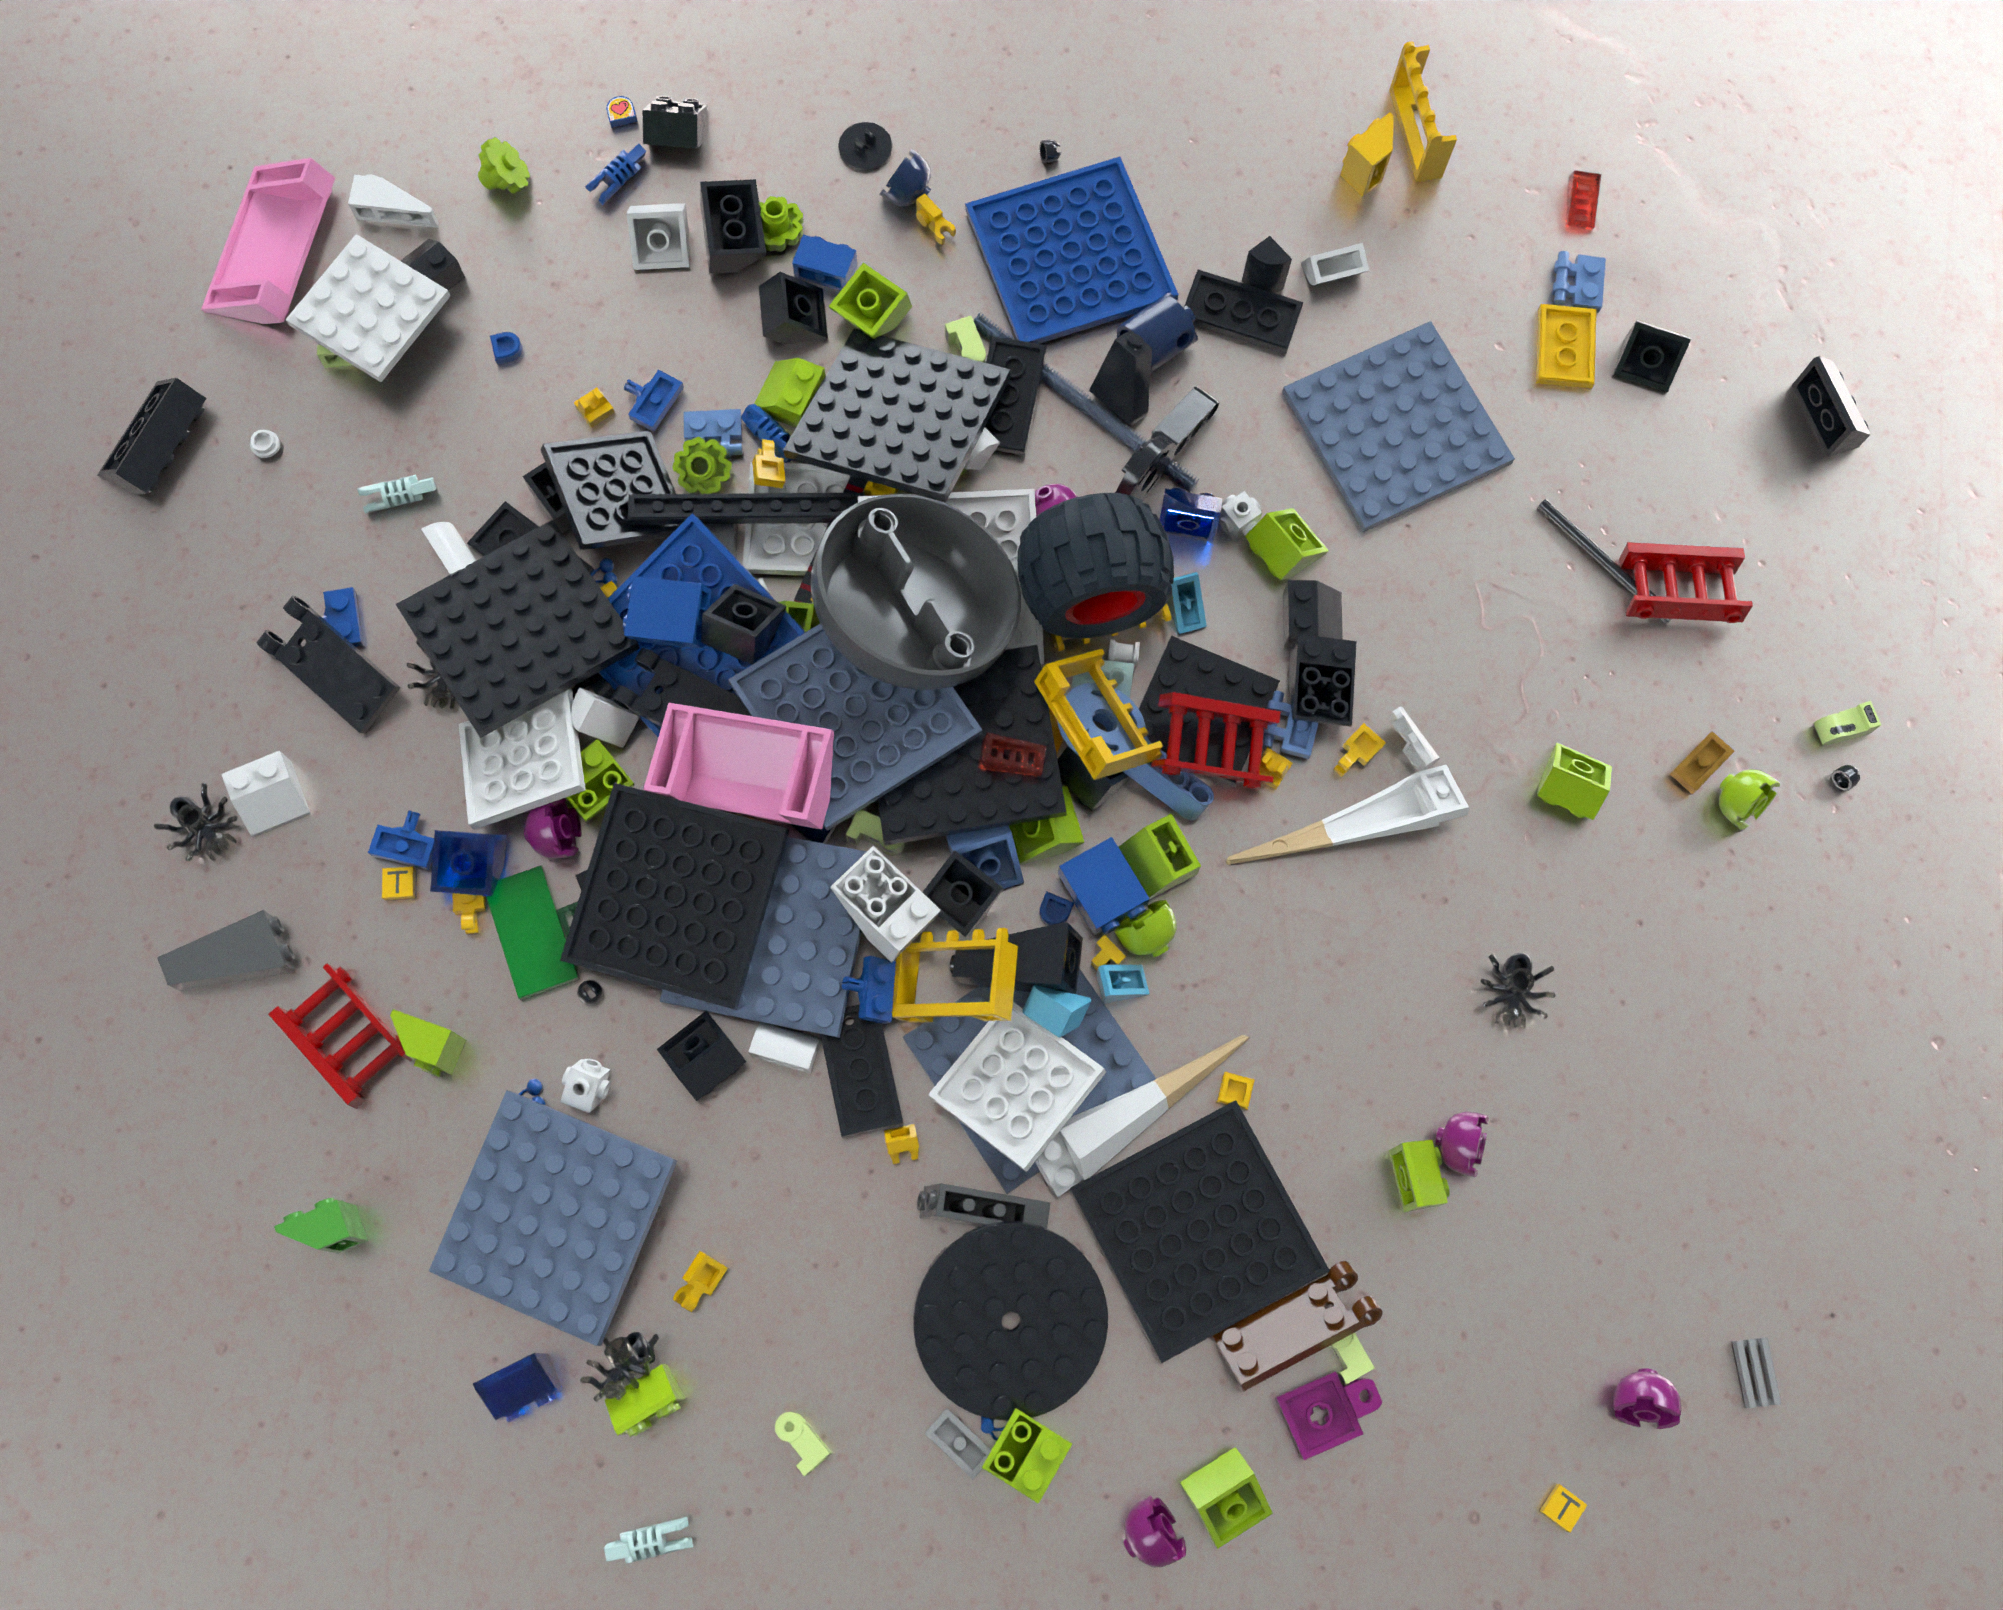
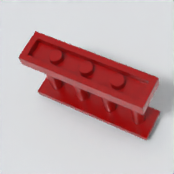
M1627 542L1619 558V563L1622 569L1634 570L1637 595L1633 596L1626 610V617L1743 623L1753 607L1752 601L1737 600L1733 574H1736L1745 559L1744 548ZM1646 570L1663 572L1666 597L1649 595ZM1675 571L1692 573L1695 598L1679 597ZM1704 573L1721 575L1725 600L1708 599Z
M1176 692L1159 695L1158 707L1169 709L1171 723L1167 759L1153 760L1151 767L1162 768V773L1167 775H1180L1181 771L1243 782V787L1261 789V784L1273 783L1274 777L1260 775L1264 730L1268 728V725L1280 723L1281 711ZM1187 712L1196 713V718L1199 719L1194 763L1179 761L1183 717L1187 715ZM1214 717L1223 718V723L1226 724L1221 768L1206 765L1211 720H1214ZM1241 722L1250 723L1249 727L1252 728L1248 772L1233 770L1237 727L1241 725Z
M327 963L323 966V969L331 976V979L295 1010L291 1008L287 1011L277 1006L268 1015L348 1106L357 1109L366 1101L360 1094L365 1083L398 1054L408 1061L413 1059L406 1056L398 1034L395 1035L349 984L353 978L341 966L336 969ZM340 987L351 1000L315 1032L310 1031L307 1033L301 1026L304 1023L303 1019ZM360 1009L370 1020V1023L334 1055L330 1053L327 1056L320 1048L324 1045L322 1041ZM380 1032L391 1045L357 1075L346 1078L340 1071L344 1067L342 1064Z

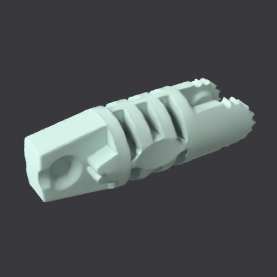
M411 475L397 480L357 488L359 496H367L381 491L383 501L372 502L363 506L366 514L423 500L422 494L436 490V485L433 477L418 480L416 475Z
M687 1517L620 1533V1540L605 1545L606 1561L625 1558L627 1564L693 1547L692 1538L690 1537L669 1542L666 1539L665 1533L679 1531L689 1525Z

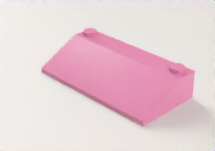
M312 158L254 166L201 310L203 312L261 324L284 322L289 313V306L324 208L332 193V186L335 181V177Z
M668 703L643 790L724 812L822 830L830 801L834 731L832 729Z

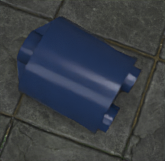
M1168 292L1117 328V338L1130 330L1141 336L1144 342L1152 347V373L1198 341V336L1192 323L1195 321V315L1188 306L1183 308L1176 301L1175 297Z

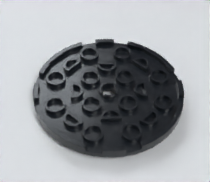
M1002 1221L983 1225L964 1233L962 1237L955 1240L947 1248L945 1247L928 1267V1271L917 1291L913 1311V1331L918 1355L926 1373L935 1386L949 1400L968 1412L981 1417L1008 1421L1015 1408L1031 1418L1052 1411L1071 1399L1086 1384L1095 1371L1104 1351L1108 1331V1308L1105 1293L1097 1273L1083 1253L1072 1242L1062 1235L1037 1224ZM1009 1312H1015L1020 1317L1018 1325L1012 1330L1002 1325L1003 1316Z

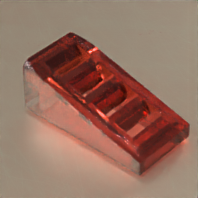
M1577 170L1571 173L1567 191L1566 226L1592 230L1595 228L1601 174ZM1578 185L1588 186L1589 190L1578 189ZM1577 195L1589 196V199H1577ZM1576 205L1588 206V210L1577 209ZM1574 215L1588 216L1587 221L1574 219Z
M986 733L982 742L978 768L1041 776L1046 746ZM992 748L997 749L996 757L991 756ZM1004 749L1010 750L1008 760L1003 759ZM1017 751L1022 752L1020 763L1015 762ZM1029 752L1035 753L1033 765L1027 764Z

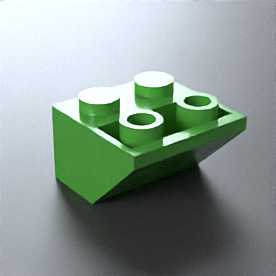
M333 1197L314 1204L315 1209L309 1212L297 1211L283 1218V1223L274 1226L276 1233L315 1249L337 1254L368 1241L356 1205L344 1202L343 1200H334Z

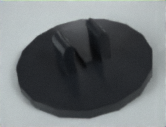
M870 122L856 123L845 129L840 136L838 144L841 159L847 166L859 171L875 170L886 164L891 156L893 147L889 133L883 127Z

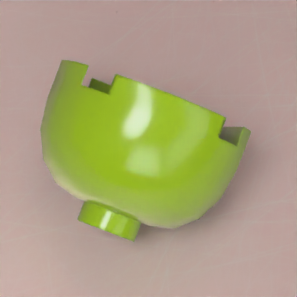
M1756 769L1743 770L1735 776L1729 774L1719 786L1722 789L1719 797V807L1722 814L1740 830L1747 828L1750 825L1745 823V821L1751 815H1754L1755 820L1761 816L1777 794L1772 790L1773 787H1780V783L1769 774Z
M1166 900L1153 902L1147 905L1149 909L1142 915L1132 920L1128 916L1119 923L1120 926L1114 932L1126 950L1136 955L1151 953L1153 957H1157L1169 949L1167 944L1175 936L1177 921Z

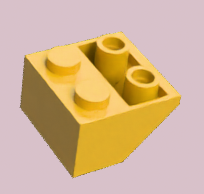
M1390 112L1381 119L1376 118L1361 135L1357 133L1347 144L1348 150L1342 161L1344 164L1340 176L1362 197L1382 182L1393 151L1394 116Z

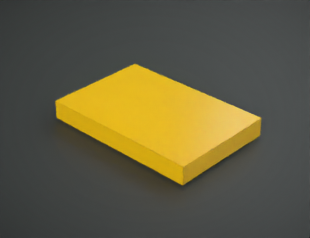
M1540 304L1538 308L1536 383L1592 389L1595 384L1596 309Z

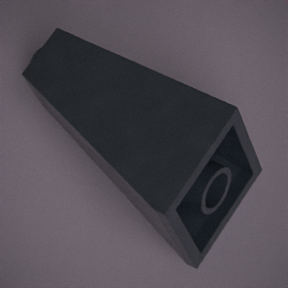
M1062 922L1009 934L1008 942L1018 946L1015 991L1031 992L1033 986L1037 985L1076 994L1083 937L1069 923ZM995 949L956 950L955 955H952L950 960L952 977L963 984L991 987Z

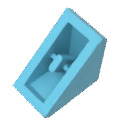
M1194 572L1174 578V582L1171 584L1172 595L1167 603L1177 632L1182 634L1207 627L1199 574Z
M1101 965L1098 967L1096 977L1104 1004L1149 994L1143 965Z
M1034 985L1022 1011L1024 1015L1060 1038L1080 1026L1091 1003L1090 997Z

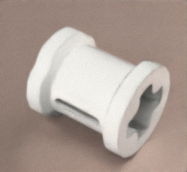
M1110 639L1108 660L1134 663V668H1137L1140 642H1135L1133 645L1116 643L1114 639Z

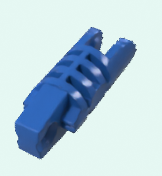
M639 143L628 153L623 149L585 188L591 192L604 181L609 188L598 199L604 205L641 169L638 162L645 156L646 150Z
M756 404L748 405L741 416L747 427L760 441L762 439L774 441L775 456L783 458L784 463L791 462L792 459L785 458L783 451L791 437L790 434L782 426H779V423L771 415Z

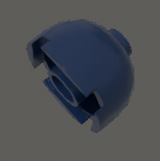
M911 149L908 153L912 159L909 160L905 157L887 182L886 186L890 188L889 191L886 192L883 189L880 193L883 198L896 206H911L916 202L917 198L924 193L928 195L931 191V188L927 186L931 179V169L927 161L914 149Z

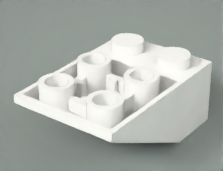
M874 846L830 887L866 938L891 963L933 922L941 911Z

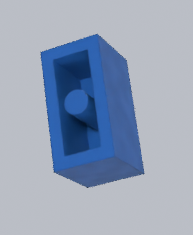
M803 235L792 262L794 277L841 291L856 271L858 265L856 250L846 244L838 245L827 242L818 236L810 237Z

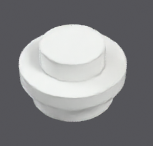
M258 430L251 437L250 448L256 456L269 458L278 452L280 440L272 431Z

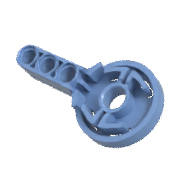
M1095 683L1078 685L1067 694V700L1091 738L1102 736L1108 748H1113L1110 749L1113 756L1136 749ZM1114 689L1123 704L1130 703L1133 710L1129 715L1138 729L1146 728L1143 716L1134 702L1121 691ZM1057 720L1058 727L1063 739L1065 740L1067 745L1078 755L1077 751L1075 750L1074 746L1070 742L1069 738L1067 737L1066 733L1064 732L1063 728ZM1093 721L1103 724L1107 732L1099 729ZM1145 736L1144 739L1146 740L1148 745L1152 744L1147 738V736ZM1160 750L1162 756L1159 759H1167V754ZM1152 762L1122 771L1188 820L1199 818L1214 800L1212 789L1192 773L1180 771V775L1163 774L1162 768L1151 767Z

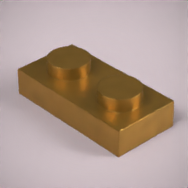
M1711 731L1670 775L1693 794L1735 751Z

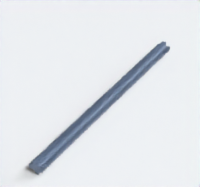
M978 313L977 317L974 318L977 331L990 341L992 336L1013 339V337L1010 338V334L1007 336L1008 333H1005V330L1001 332L1002 328L999 330V326L996 329L997 324L993 326L994 322L992 324L991 320L988 322L989 318L986 319V316L983 318L984 314L980 316L981 313ZM1048 363L1044 365L1041 380L1049 384L1054 390H1057L1056 392H1060L1059 394L1065 396L1073 405H1076L1081 411L1087 413L1089 417L1095 419L1097 423L1106 428L1111 434L1120 438L1119 440L1125 442L1126 445L1128 444L1134 451L1139 450L1140 446L1146 442V439L1143 441L1144 436L1140 439L1141 434L1137 436L1138 432L1134 434L1136 430L1132 432L1133 428L1130 430V426L1126 428L1127 423L1123 426L1124 422L1121 424L1122 420L1118 422L1119 417L1115 419L1116 415L1113 417V413L1110 416L1111 411L1107 413L1108 409L1104 411L1105 407L1102 409L1103 405L1099 407L1100 403L1097 405V401L1093 403L1094 398L1092 401V397L1088 399L1089 394L1085 397L1086 392L1082 394L1083 390L1081 392V388L1077 390L1078 386L1076 388L1075 384L1072 386L1073 382L1069 384L1070 380L1066 382L1067 378L1065 380L1064 376L1061 378L1062 374L1059 376V372L1055 374L1056 369L1053 371L1052 367L1050 370L1051 366L1047 368ZM1173 459L1167 466L1164 474L1175 480L1178 485L1189 491V493L1192 492L1199 479L1197 481V477L1193 479L1194 475L1190 477L1191 472L1187 474L1188 470L1184 472L1186 468L1181 470L1183 466L1179 468L1180 464L1176 466L1177 462L1173 464Z

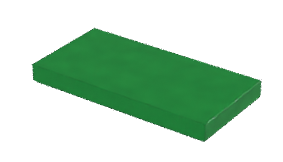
M542 865L483 885L519 1000L527 999L580 979L574 964L560 961L567 938Z

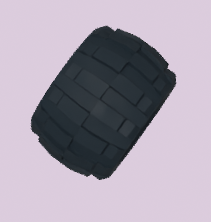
M1097 493L1076 497L1054 505L1040 513L1028 524L1020 536L1017 569L1022 595L1031 614L1042 625L1043 630L1051 634L1078 639L1101 637L1121 632L1153 617L1166 605L1172 595L1171 584L1174 582V557L1168 535L1157 515L1152 513L1149 504L1143 503V500L1121 493Z

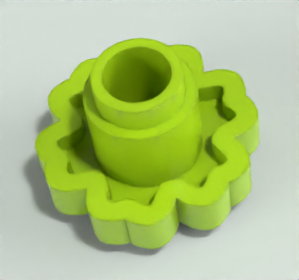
M496 137L488 139L481 145L482 151L478 154L481 161L478 179L485 188L489 190L500 188L505 190L508 188L511 193L515 194L528 186L527 179L530 177L527 164L519 158V153L506 141L501 143Z
M774 196L768 197L765 203L759 202L765 248L768 251H783L787 244L796 245L803 236L802 224L804 222L803 213L799 210L796 203L787 204L785 197L776 198Z
M695 437L692 440L685 441L683 444L684 451L675 453V462L672 466L674 472L680 474L678 484L685 488L688 493H696L699 490L701 494H712L721 491V482L728 481L731 478L732 463L725 459L727 449L714 439L705 442L703 438Z

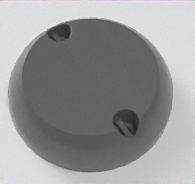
M906 494L881 495L868 498L843 511L826 530L816 550L811 571V594L818 619L830 641L847 660L858 669L882 682L914 690L943 689L966 683L989 669L1003 654L1015 634L1021 613V592L1019 581L1010 559L998 541L983 526L970 516L948 504L927 497Z

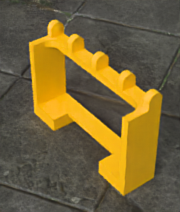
M1409 41L1403 45L1389 91L1415 181L1421 182L1443 177L1457 137L1456 135L1443 136L1441 132L1437 131L1435 124L1436 115L1434 110H1431L1428 100L1429 91L1424 86L1421 77L1430 47L1429 45L1415 47L1414 42ZM1418 109L1427 139L1425 150L1413 110Z
M1103 649L1047 663L1034 680V683L1094 780L1158 760L1162 756L1160 749L1163 747L1160 741L1148 745L1144 737L1149 732L1145 727L1138 729L1129 715L1133 710L1130 703L1123 704L1114 691L1118 686L1115 679L1108 680L1101 670V667L1105 664L1102 659L1105 654ZM1089 672L1136 749L1113 756L1102 736L1094 738L1089 736L1064 695L1070 687L1066 678Z
M998 928L996 939L985 940L983 929H975L972 940L959 941V934L956 930L948 931L946 941L933 942L932 932H923L920 943H911L896 958L892 1018L907 1023L933 1022V1017L971 1016L983 1021H1011L1018 946L1008 942L1009 933L1007 928ZM995 949L990 1002L915 1004L920 952Z

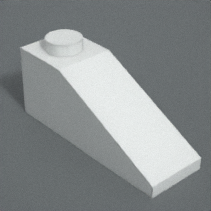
M371 174L366 176L354 175L348 205L356 219L438 228V220L430 206L384 178Z

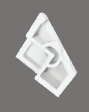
M1398 707L1395 709L1388 720L1407 742L1402 751L1419 771L1428 769L1440 760V757L1404 708Z

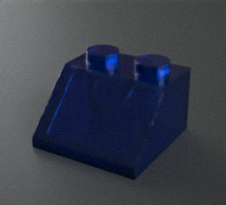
M1165 488L1159 520L1168 534L1214 541L1221 515L1222 498H1217L1210 493H1189L1182 488Z
M435 830L430 892L492 896L504 867L507 835Z
M533 1353L473 1383L476 1392L494 1419H506L507 1423L525 1416V1409L534 1404H537L538 1408L555 1401L557 1399L555 1394L563 1390L547 1353Z

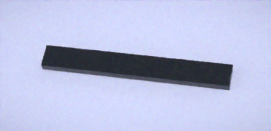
M864 493L629 494L628 523L629 525L682 524L692 513L703 524L832 523L843 511L858 503V496H864Z

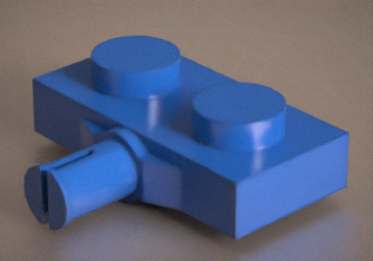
M659 369L652 380L643 387L628 379L624 385V390L637 396L635 405L628 413L630 420L655 432L683 390V382Z
M350 587L323 592L325 611L322 618L355 647L363 646L356 591L354 588Z
M408 811L403 827L390 828L377 824L368 854L373 857L429 870L439 841L436 838L423 836L416 832L415 829L421 814Z
M870 955L863 958L862 974L859 979L848 976L843 978L842 983L845 984L842 985V989L858 993L860 1002L859 1019L882 1024L892 1021L896 961L891 963L887 959Z

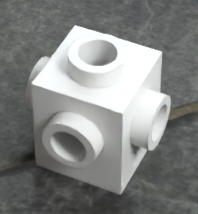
M1243 491L1238 496L1231 495L1222 502L1217 521L1223 531L1229 534L1233 541L1236 542L1244 537L1260 521L1262 515L1261 507L1256 499L1250 498Z
M581 1059L572 1067L569 1066L562 1078V1084L565 1085L560 1102L590 1113L600 1104L601 1099H604L609 1091L611 1082L607 1081L610 1069L602 1067L600 1062L593 1059Z

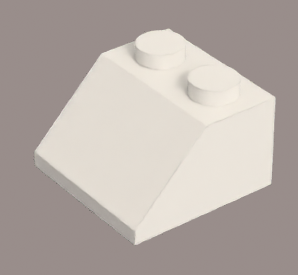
M686 203L629 207L627 222L633 270L690 266Z
M281 751L221 774L230 800L252 837L311 814L293 764Z

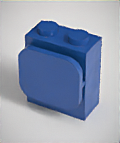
M633 576L632 585L629 586L627 592L629 606L628 613L623 619L624 636L635 639L637 642H646L658 646L703 649V643H701L702 614L709 608L712 590L702 583Z
M1113 837L1106 839L1059 866L1058 875L1069 891L1072 902H1075V907L1094 935L1100 932L1106 935L1120 926L1119 921L1128 916L1132 920L1146 912L1145 907L1148 905L1150 898Z

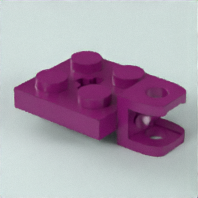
M1336 1371L1275 1397L1302 1460L1309 1459L1363 1435L1364 1433L1357 1419L1376 1411L1383 1403L1373 1380L1360 1378L1349 1384L1342 1385ZM1362 1390H1366L1368 1393V1399L1365 1402H1362L1359 1397ZM1315 1406H1318L1320 1410L1326 1409L1328 1415L1324 1417L1325 1423L1323 1425H1320L1318 1421L1312 1422L1310 1418L1314 1413L1313 1408Z

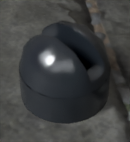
M1051 139L1041 140L1039 151L1043 163L1054 162L1060 157L1061 152H1057L1056 148L1060 147V144L1057 141Z
M1844 765L1833 771L1832 780L1839 789L1849 791L1858 784L1860 780L1859 771L1852 765Z
M586 980L578 987L577 995L585 1005L594 1006L602 1000L604 991L598 982ZM586 986H589L596 994L594 998L591 999L584 990Z

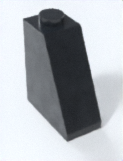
M1131 330L1114 340L1089 389L1094 396L1130 426L1148 414L1152 347L1144 342L1141 336Z

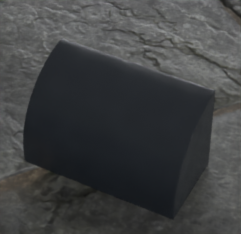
M1268 236L1248 251L1241 281L1244 284L1269 292H1279L1285 287L1292 258L1271 236Z

